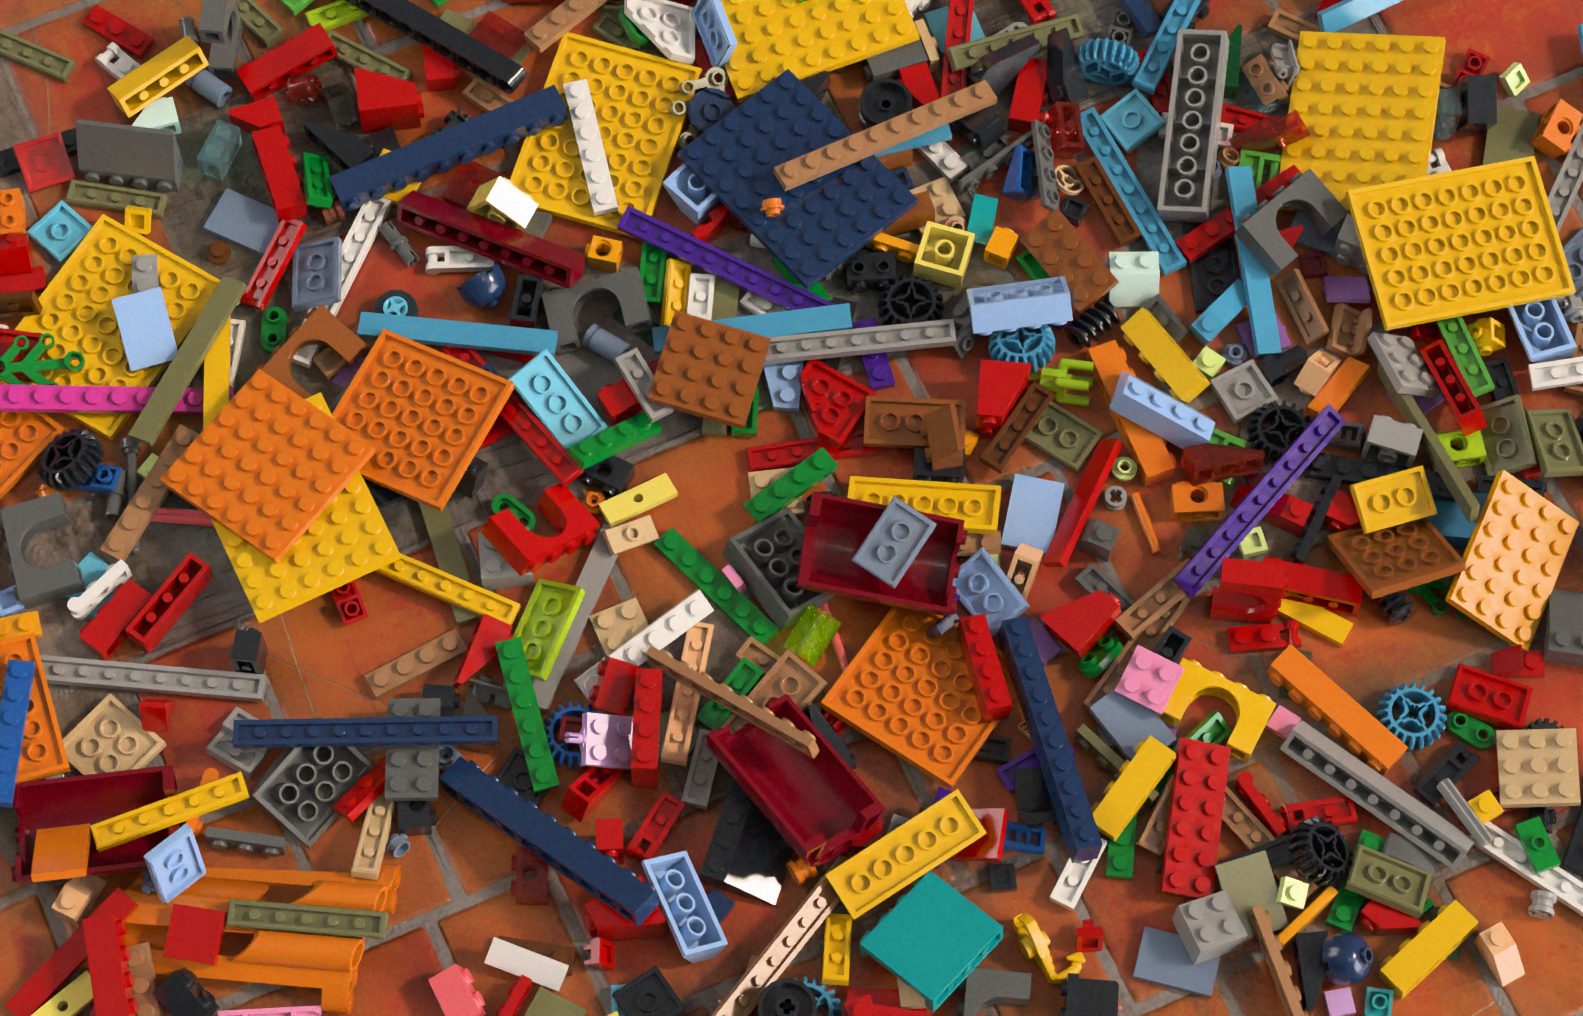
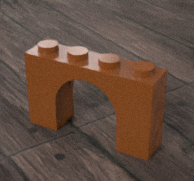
M912 149L877 157L889 171L913 165ZM928 191L913 194L918 199V204L881 233L892 236L924 227L927 221L935 223V208Z
M320 305L318 308H312L305 317L307 320L300 327L296 326L289 333L288 341L284 345L279 344L271 354L273 357L267 363L263 362L255 370L256 372L258 369H261L303 399L309 398L311 395L293 380L291 374L292 361L302 348L314 344L327 346L350 366L368 349L363 340L323 305Z

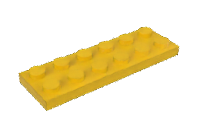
M850 476L847 498L888 505L893 496H895L916 511L965 520L963 530H968L967 533L997 535L1001 486Z
M957 789L827 873L825 877L852 919L855 920L987 833Z

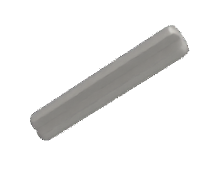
M1446 778L1439 782L1437 789L1478 845L1485 847L1491 843L1493 837L1452 781Z

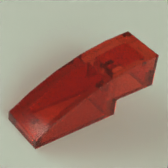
M1297 110L1276 122L1269 115L1228 139V141L1239 154L1241 149L1266 152L1295 143L1309 136L1310 133Z

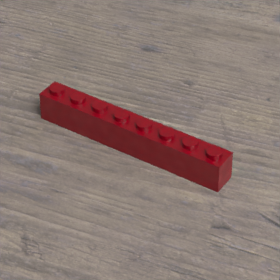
M414 190L398 202L397 224L568 289L583 276L586 256L584 254Z

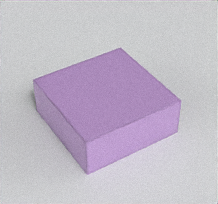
M1350 987L1325 991L1322 994L1328 1016H1353L1356 1014Z

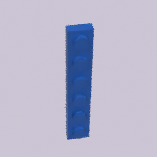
M8 660L0 705V807L12 808L36 667L35 661Z

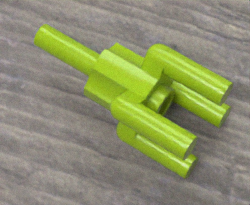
M1062 358L1059 360L1058 368L1045 366L1042 367L1041 373L1030 371L1029 381L1040 382L1041 386L1055 392L1056 402L1089 406L1090 397L1066 394V389L1088 392L1089 387L1094 386V377L1069 374V369L1093 372L1094 362Z

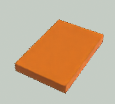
M90 824L38 829L31 869L32 882L85 877L87 875L91 840Z

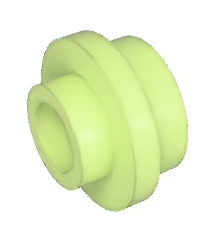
M1129 457L1117 458L1112 466L1114 477L1120 481L1131 480L1137 472L1135 461ZM1126 465L1129 469L1124 471L1120 466Z

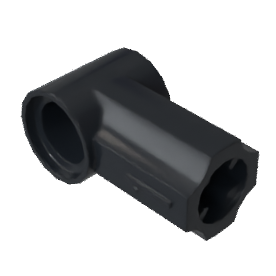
M1296 345L1277 356L1272 354L1263 358L1257 366L1270 386L1275 387L1282 383L1288 375L1303 368L1308 356L1303 347Z

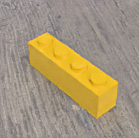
M186 35L107 89L117 107L130 118L207 67L209 63L201 48Z
M1141 308L1120 327L1125 333L1123 338L1132 347L1135 345L1141 351L1138 354L1139 357L1147 365L1152 364L1156 369L1153 372L1154 375L1162 383L1165 381L1171 387L1169 392L1175 399L1190 403L1211 384L1150 311Z
M1151 735L1147 740L1142 739L1134 750L1137 754L1131 762L1126 760L1119 770L1121 775L1116 782L1111 781L1103 792L1106 796L1101 803L1095 802L1091 807L1097 829L1114 842L1176 760V753Z
M1454 900L1450 905L1445 903L1436 912L1438 916L1432 922L1429 920L1424 922L1417 930L1419 934L1413 940L1407 938L1399 946V953L1394 957L1389 955L1380 964L1379 978L1391 990H1394V993L1401 1000L1477 930L1479 921L1457 900Z

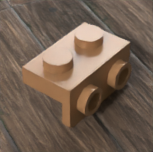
M1259 54L1242 66L1243 72L1265 106L1277 98L1286 104L1291 98L1289 94L1291 87L1287 85L1285 79H1280L1276 76L1273 65L1274 60H1268L1262 54Z
M1341 302L1336 304L1326 349L1345 358L1349 356L1355 358L1363 354L1368 347L1367 338L1373 323V310L1367 308L1360 312Z

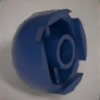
M498 264L491 266L492 270L487 273L484 270L462 283V286L456 288L466 304L478 309L486 306L490 310L501 303L499 298L505 294L507 283L504 273Z
M1346 931L1336 932L1331 936H1327L1322 951L1323 963L1328 962L1330 971H1326V974L1332 983L1338 986L1360 982L1365 978L1373 961V953L1363 937Z

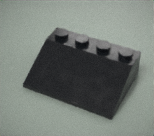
M732 779L700 871V882L775 906L788 870L787 863L791 861L794 850L734 779Z

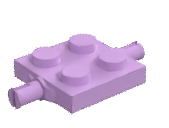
M590 712L583 713L580 733L566 732L565 737L569 738H566L565 742L579 744L581 766L630 770L633 717Z

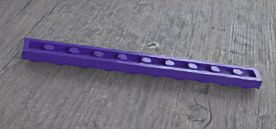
M631 206L627 207L617 225L619 231L787 311L836 305Z
M1330 404L1324 406L1173 578L1172 581L1189 598L1196 595L1220 567L1222 559L1230 556L1347 422Z

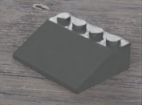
M76 119L78 168L83 180L94 183L105 182L113 186L128 185L134 186L137 189L152 188L158 189L161 192H179L184 164L174 131Z
M789 507L729 538L722 554L781 631L801 622L835 596L796 588L805 528Z
M1553 589L1549 595L1546 606L1543 642L1544 661L1583 667V593Z
M354 746L287 747L248 791L250 795L248 799L268 817L306 847L310 848L337 818L338 814H336L333 806L374 765Z

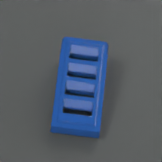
M1016 145L1003 187V194L1016 201L1031 198L1035 153L1022 145Z
M1007 821L1003 850L1043 855L1046 828H1028L1025 824ZM1011 832H1014V840H1013V841H1010V833H1011ZM1021 833H1025L1024 843H1021ZM1032 834H1036L1035 846L1031 845Z

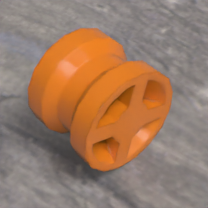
M801 858L795 862L790 861L787 863V868L798 886L805 884V880L808 878L814 879L818 876L815 866L806 865Z

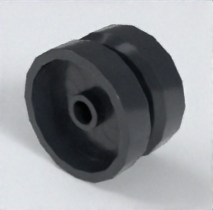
M881 78L869 83L860 95L859 123L862 130L911 111L912 95L909 89L894 79Z
M779 979L770 983L762 991L758 1000V1016H816L817 1001L813 992L803 982L795 979ZM788 1010L790 1014H784V1011Z

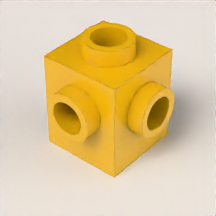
M1489 317L1478 319L1475 323L1466 325L1480 356H1488L1494 351L1506 348L1504 324Z

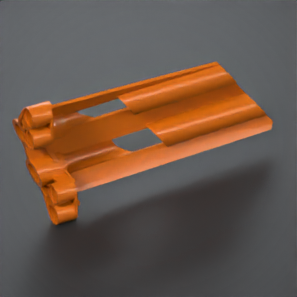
M382 863L378 880L351 877L350 872L205 867L207 873L166 905L159 900L157 893H143L144 878L142 873L144 871H139V876L135 882L126 890H123L138 905L125 920L127 934L124 935L125 945L132 946L149 942L156 974L171 975L174 971L186 967L197 978L321 988L323 1011L350 1014L354 1001L353 988H355L358 979V965L365 948L364 938L227 926L230 899L258 901L271 885L313 888L302 897L288 904L382 911L393 914L397 903L396 889L399 887L401 880L400 865ZM174 903L226 912L227 917L223 932L254 934L251 943L238 955H218L216 966L163 957ZM88 959L81 967L89 968Z

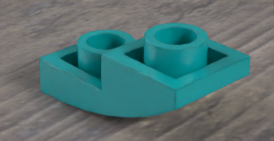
M974 193L967 226L968 232L975 233L974 243L987 246L995 220L998 204L997 198Z
M1366 987L1363 1016H1391L1394 990Z

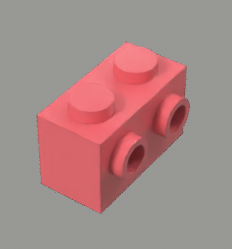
M454 964L428 979L445 1016L486 1015L483 1008L485 1001L479 991L475 992L471 984L474 982V979L467 968L464 969Z

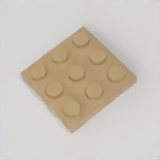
M111 693L63 739L68 762L81 775L144 768L167 746L165 741L155 732L144 731L141 720Z
M1576 728L1496 730L1499 795L1502 808L1580 806Z

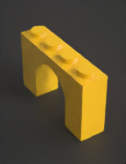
M1182 658L1179 665L1185 669L1162 715L1158 714V716L1164 723L1177 729L1188 706L1195 699L1202 696L1222 698L1231 705L1236 715V726L1226 746L1231 747L1230 756L1247 764L1277 703L1264 694H1256L1250 691L1242 683H1234L1226 679L1220 672L1203 668L1195 660Z

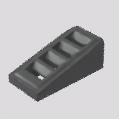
M1346 422L1336 433L1335 438H1332L1327 443V446L1361 453L1367 433L1365 424ZM1343 431L1347 432L1345 439H1341ZM1353 434L1357 435L1356 441H1352Z

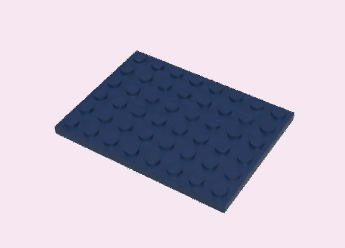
M789 69L678 152V158L806 290L810 289L918 204V199L875 155L784 191L773 173L774 167L853 135ZM770 198H780L785 208L780 211V215L767 217L766 213L760 211L762 201Z

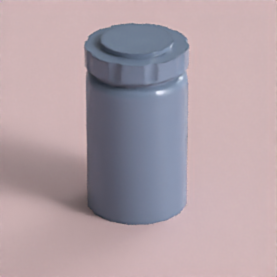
M202 69L186 80L188 87L218 108L223 107L233 93V88L205 69Z
M593 324L587 330L582 340L583 346L589 347L590 350L614 364L616 357L631 349L630 344L607 330L600 328L597 324Z

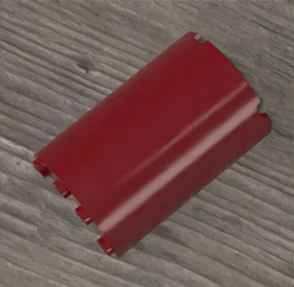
M813 492L799 559L796 588L949 617L950 614L955 615L957 587L953 586L954 578L958 579L960 564L956 563L960 545H965L968 530H963L965 520L919 512L937 525L896 588L893 589L851 561L887 505Z
M785 694L778 699L776 697L770 699L764 707L770 709L775 717L781 720L786 718L791 721L796 729L800 731L807 730L815 736L819 752L814 759L750 722L744 724L739 731L733 734L730 733L732 728L729 725L721 729H713L706 736V746L803 862L813 867L828 862L857 842V836L862 834L864 828L869 830L884 812L885 807L788 694Z
M173 765L16 783L11 809H15L19 817V827L15 828L16 843H20V852H16V866L11 868L13 882H17L19 885L41 883L32 882L31 878L38 829L81 824L93 825L177 795L176 790L178 787ZM182 822L101 852L96 848L91 831L87 875L85 877L148 870L143 856L182 827Z

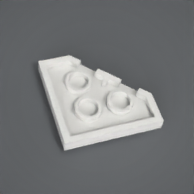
M624 0V14L668 59L689 65L693 64L695 60V21L692 16L694 7L668 0Z

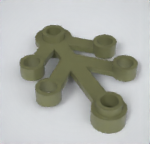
M712 67L705 73L704 78L681 82L679 91L682 95L688 96L697 89L707 87L720 89L726 93L725 87L728 83V76L722 68ZM715 75H717V76L719 77V79H720V82H719V83L715 81V79H714V76H715ZM685 84L690 86L689 92L685 90ZM691 100L673 102L669 107L670 113L673 116L684 114L688 111V105ZM675 105L680 106V112H677L675 110ZM691 124L687 132L680 134L678 138L677 148L679 150L688 145L686 137H689L691 142L696 139L698 132Z

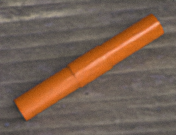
M1138 492L1133 493L1129 497L1142 531L1145 534L1152 554H1159L1162 550L1140 494Z

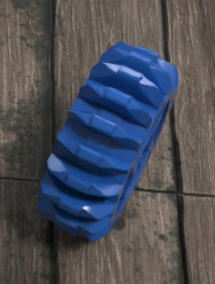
M581 700L578 703V707H573V703L569 701L568 708L566 709L561 704L558 706L559 713L553 710L550 711L552 719H544V725L546 726L544 728L553 762L558 760L559 767H563L565 763H568L569 770L574 768V764H578L579 770H582L584 766H581V752H570L572 749H580V747L563 743L558 745L554 739L555 733L561 726L562 715L582 718L583 713L586 712L602 713L599 709L593 712L591 703L586 708H583Z

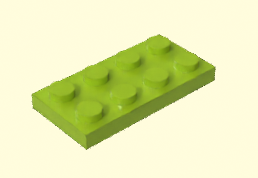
M538 579L513 635V638H521L531 679L547 681L586 593L582 587Z

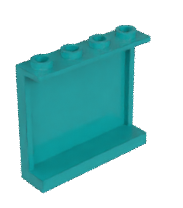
M929 871L924 877L921 876L915 881L913 889L907 895L903 894L897 900L895 908L890 913L886 912L881 916L878 925L872 932L867 931L860 940L861 956L865 957L868 954L922 996L925 999V1006L934 1013L1003 939V926L932 871Z

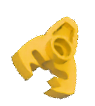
M1028 913L1020 914L1012 919V926L1021 939L1018 941V945L1027 959L1033 957L1049 983L1061 984V980H1065L1068 973H1080L1079 971L1082 969L1081 964L1086 961L1082 952L1066 956L1067 960L1073 961L1071 963L1072 966L1056 974L1048 948L1050 940L1043 930L1040 931L1035 919Z

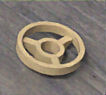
M1060 165L1054 170L1056 175L1058 173L1059 180L1057 178L1056 187L1067 195H1078L1083 190L1084 186L1073 167ZM1062 170H1067L1076 176L1078 180L1073 179L1070 175L1065 174ZM1080 185L1079 190H1070L1072 186Z

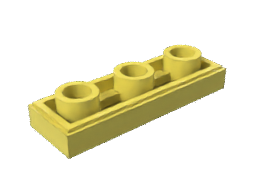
M664 473L599 503V509L611 528L678 497V492L668 475Z
M86 970L31 1016H76L94 1001L91 978L88 971ZM63 1005H68L65 1011H60Z

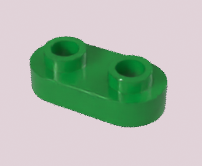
M623 5L618 14V19L627 36L635 45H648L651 40L624 14Z
M277 306L267 308L262 314L261 345L264 352L269 355L272 354L279 344L284 345L287 342V315L282 308ZM273 315L278 316L275 320L270 319ZM271 338H277L275 342H269Z
M502 493L493 498L491 503L493 515L501 512V507L507 506L520 522L525 521L528 523L525 528L529 527L530 532L534 531L536 527L535 515L510 494Z
M1115 635L1103 636L1081 658L1079 669L1084 677L1093 678L1098 676L1121 654L1123 645L1119 638Z
M1452 711L1448 715L1445 728L1451 736L1477 751H1486L1494 743L1495 732L1486 723L1456 711ZM1456 719H1461L1464 725L1457 724ZM1478 733H1484L1487 738H1480Z

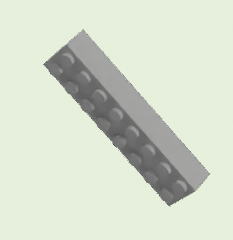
M1178 29L1157 206L1161 220L1205 223L1210 219L1230 44L1227 31Z

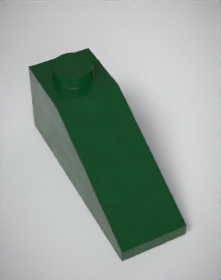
M1237 24L1229 36L1230 44L1223 97L1228 99L1236 98L1239 85L1242 25Z

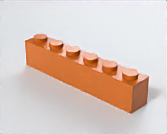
M1116 340L1088 349L1086 361L1094 362L1092 374L1108 409L1121 372L1125 370L1136 376L1134 370L1128 368L1126 353L1123 347L1118 346ZM1109 409L1126 448L1137 465V471L1144 486L1147 487L1172 478L1177 464L1174 455L1168 453L1165 447L1166 440Z
M1290 644L1270 665L1267 674L1272 683L1278 687L1282 686L1295 703H1301L1308 709V713L1313 719L1325 724L1332 736L1342 739L1354 755H1360L1366 761L1367 766L1384 776L1408 749L1400 739L1293 645Z

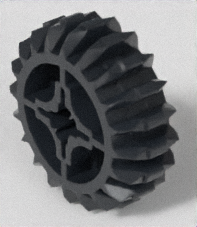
M913 273L910 274L909 278L902 274L900 281L894 279L892 285L886 283L884 291L879 293L880 300L877 303V307L880 310L878 315L880 318H883L882 323L884 326L941 320L942 311L944 310V304L942 303L943 295L938 294V286L932 287L931 279L924 282L923 275L915 279ZM910 299H912L913 305L912 312H910L909 307ZM919 315H924L921 318L915 319Z
M1274 400L1271 407L1265 403L1262 410H1255L1254 416L1250 417V425L1247 427V433L1249 434L1247 441L1253 443L1251 451L1259 450L1258 455L1266 457V464L1271 460L1276 462L1288 449L1289 441L1298 437L1310 424V415L1303 416L1304 408L1297 411L1295 403L1289 407L1286 406L1285 400L1282 401L1281 405H1278ZM1270 420L1274 421L1272 426L1267 427L1266 430H1261L1264 423Z
M81 427L77 430L72 428L69 432L63 431L61 436H55V440L52 443L49 442L47 449L42 450L44 455L38 459L40 461L37 466L39 469L38 474L47 486L59 492L64 490L69 492L72 487L77 489L79 484H85L86 479L93 477L92 473L99 469L97 464L103 461L101 458L104 453L101 449L102 445L92 432Z
M1314 816L1302 820L1290 831L1291 837L1288 839V842L1291 846L1288 850L1293 854L1290 859L1295 861V869H1300L1301 877L1307 876L1308 882L1315 883L1317 887H1328L1343 881L1348 875L1352 864L1350 857L1353 853L1348 849L1350 844L1346 843L1345 835L1339 832V826L1334 827L1332 820L1326 821L1324 817L1317 818Z

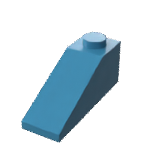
M1239 278L1189 327L1190 334L1203 347L1207 346L1247 306L1244 283Z

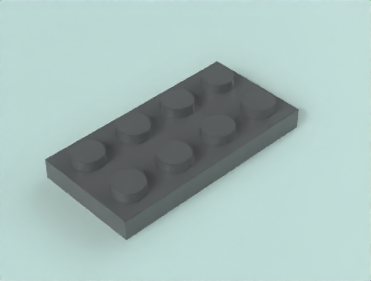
M388 698L387 717H441L440 698ZM440 745L386 746L385 801H438Z

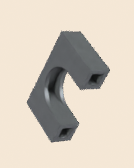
M203 0L198 32L201 42L212 43L208 61L209 72L219 79L235 80L243 34L236 0Z
M918 40L862 60L864 65L863 73L865 79L871 82L881 78L895 80L898 79L900 68L923 62L928 64V58L921 41Z
M1311 169L1304 174L1299 171L1289 180L1290 186L1285 188L1282 185L1272 194L1274 199L1270 202L1265 199L1255 208L1256 214L1251 216L1248 213L1238 222L1240 227L1234 232L1272 277L1298 256L1277 229L1276 214L1279 209L1294 208L1303 212L1323 235L1338 224L1348 213Z
M637 266L633 268L625 267L620 269L619 272L612 274H600L591 280L577 281L570 289L554 287L549 289L548 292L541 293L550 330L558 331L556 346L558 355L583 349L577 327L578 314L585 304L596 298H610L621 305L625 326L630 335L654 328L642 277Z
M60 492L0 509L2 515L0 528L2 533L6 534L7 541L4 542V548L7 556L11 558L12 564H9L8 568L12 579H15L16 582L13 592L17 602L21 601L26 609L85 591L81 568L75 560L46 568L33 567L27 562L28 547L37 535L71 524L66 500Z
M975 968L960 984V991H965L964 1001H959L957 1016H976L984 1007L997 1003L1028 1006L1032 973Z

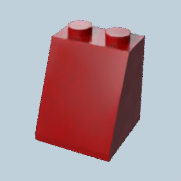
M354 68L363 134L374 133L389 127H393L394 131L421 128L420 118H425L421 91L416 92L414 82L361 68Z
M981 359L974 433L979 434L983 438H993L996 436L1027 390L1031 363Z
M1100 589L1044 613L1040 620L1043 627L1081 660L1115 626V619L1122 614V606L1119 604L1120 600L1109 591L1106 594Z
M642 875L637 877L643 883L645 882ZM597 898L584 904V925L590 936L595 935L596 938L600 937L607 941L663 938L667 935L666 919L659 906L637 927Z

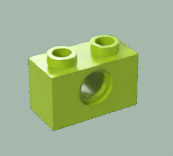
M1460 429L1448 433L1447 431L1435 432L1457 469L1483 464L1487 454L1480 430L1466 437L1463 436ZM1451 445H1456L1461 450L1456 451L1452 449ZM1431 462L1432 470L1437 471Z

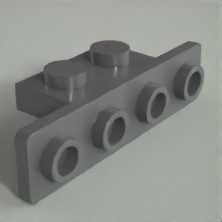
M1035 119L1031 121L1034 143L1033 152L1035 154L1032 192L1029 199L1035 201L1041 198L1042 207L1053 212L1057 208L1059 209L1060 198L1056 187L1057 175L1053 164L1054 153L1050 141L1051 131L1047 125Z
M1032 130L1012 144L1002 136L985 151L975 147L962 156V159L968 165L970 173L959 180L958 192L962 195L967 190L969 192L974 190L980 181L986 177L991 178L1004 164L1009 165L1016 145H1022L1031 150L1034 147Z
M1005 272L996 285L1015 283L1010 273ZM974 283L970 289L984 286ZM967 293L946 318L954 319V326L960 329L956 334V345L951 346L956 356L960 359L966 356L982 336L978 333H973Z

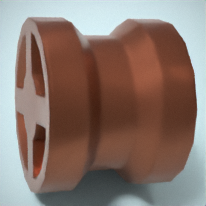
M337 197L333 198L331 208L318 207L327 227L332 225L333 221L345 220L344 212Z

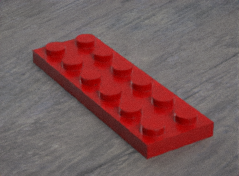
M1182 737L1178 739L1159 887L1160 893L1195 900L1213 894L1216 874L1214 865H1217L1231 747Z

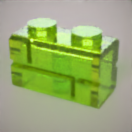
M810 603L783 644V647L789 649L801 660L814 666L822 657L823 651L831 639L836 636L837 630L842 623L826 611Z

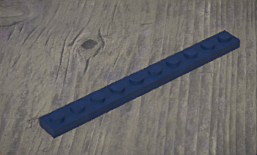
M498 716L234 720L233 724L234 748L498 744Z

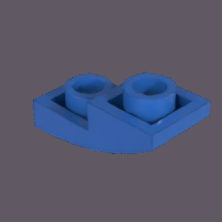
M99 463L97 464L99 469L92 473L93 477L87 478L85 484L81 483L77 489L73 488V490L89 493L114 492L122 468Z

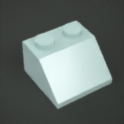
M1158 251L1109 252L1106 267L1119 283L1108 292V300L1115 309H1141L1159 294L1160 270Z

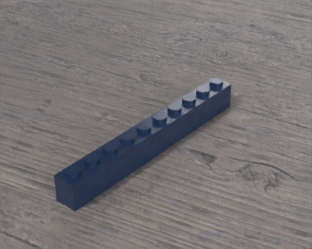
M552 85L329 177L331 187L343 212L355 210L363 203L379 200L389 192L401 191L411 183L416 181L423 182L436 173L447 172L453 166L469 163L475 157L483 154H491L497 148L504 145H513L519 139L526 136H534L543 129L559 126L567 120L566 107L555 85Z
M1027 616L1002 620L997 636L1071 862L1077 863L1097 859L1103 844Z
M460 756L439 777L445 793L637 927L659 905L656 894L657 890L651 883L640 881L632 870L627 867L623 869L617 865V862L609 854L603 855L598 852L597 848L590 841L581 840L571 828L567 826L564 828L559 825L551 814H543L532 801H525L520 798L519 794L512 787H504L493 774L489 773L487 775L481 771V768L474 761L470 760L468 762Z

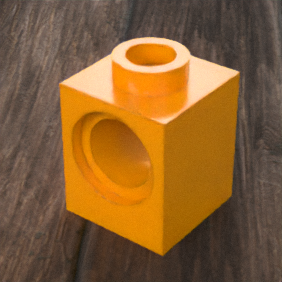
M996 226L985 248L983 261L1006 270L1017 247L1019 235L1009 228Z
M593 235L591 244L587 243L584 254L586 255L585 258H588V268L611 273L618 272L623 254L622 241ZM600 252L608 253L606 256L597 255Z

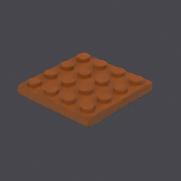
M675 310L647 402L744 430L771 338Z
M1427 517L1365 535L1362 526H1357L1326 536L1327 545L1371 599L1466 571V562Z

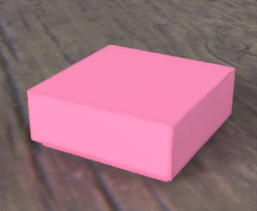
M728 564L722 569L738 592L743 594L748 590L747 585L731 565Z
M1279 705L1265 728L1286 740L1302 718Z

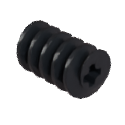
M1102 297L1101 301L1095 302L1093 307H1089L1086 310V313H1082L1079 319L1073 320L1072 325H1067L1065 332L1074 345L1078 347L1083 345L1086 348H1090L1091 343L1089 339L1097 342L1098 336L1096 333L1104 336L1106 333L1103 327L1112 330L1113 326L1110 321L1118 325L1120 319L1112 303Z
M1400 591L1373 599L1375 601L1379 600L1377 606L1380 609H1384V617H1390L1388 620L1389 625H1399L1417 613V610H1410L1414 605L1413 601L1405 603V599L1409 596L1408 593L1400 594Z

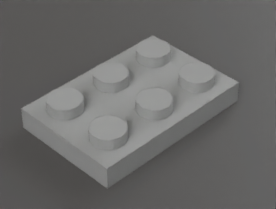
M1377 332L1370 334L1367 340L1397 393L1431 398L1437 396L1440 390L1435 383V379L1428 371L1423 358L1419 355L1410 337Z

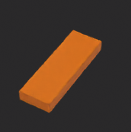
M1349 356L1307 406L1308 412L1317 416L1324 406L1328 404L1338 411L1369 374L1370 366Z

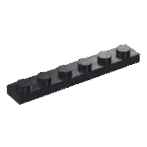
M1319 453L1305 469L1304 478L1331 481L1335 473L1343 477L1341 484L1353 485L1411 469L1412 467ZM1425 470L1433 498L1455 502L1438 472Z

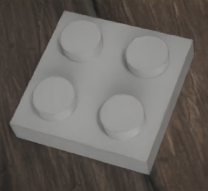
M1253 359L1210 380V387L1234 424L1254 415L1255 410H1262L1265 403L1271 406L1274 400L1278 402L1279 399Z

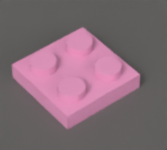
M1137 645L1115 692L1162 715L1185 668Z

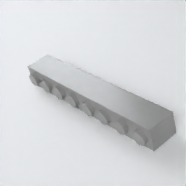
M1303 720L1293 728L1280 748L1284 753L1454 871L1475 843V840Z

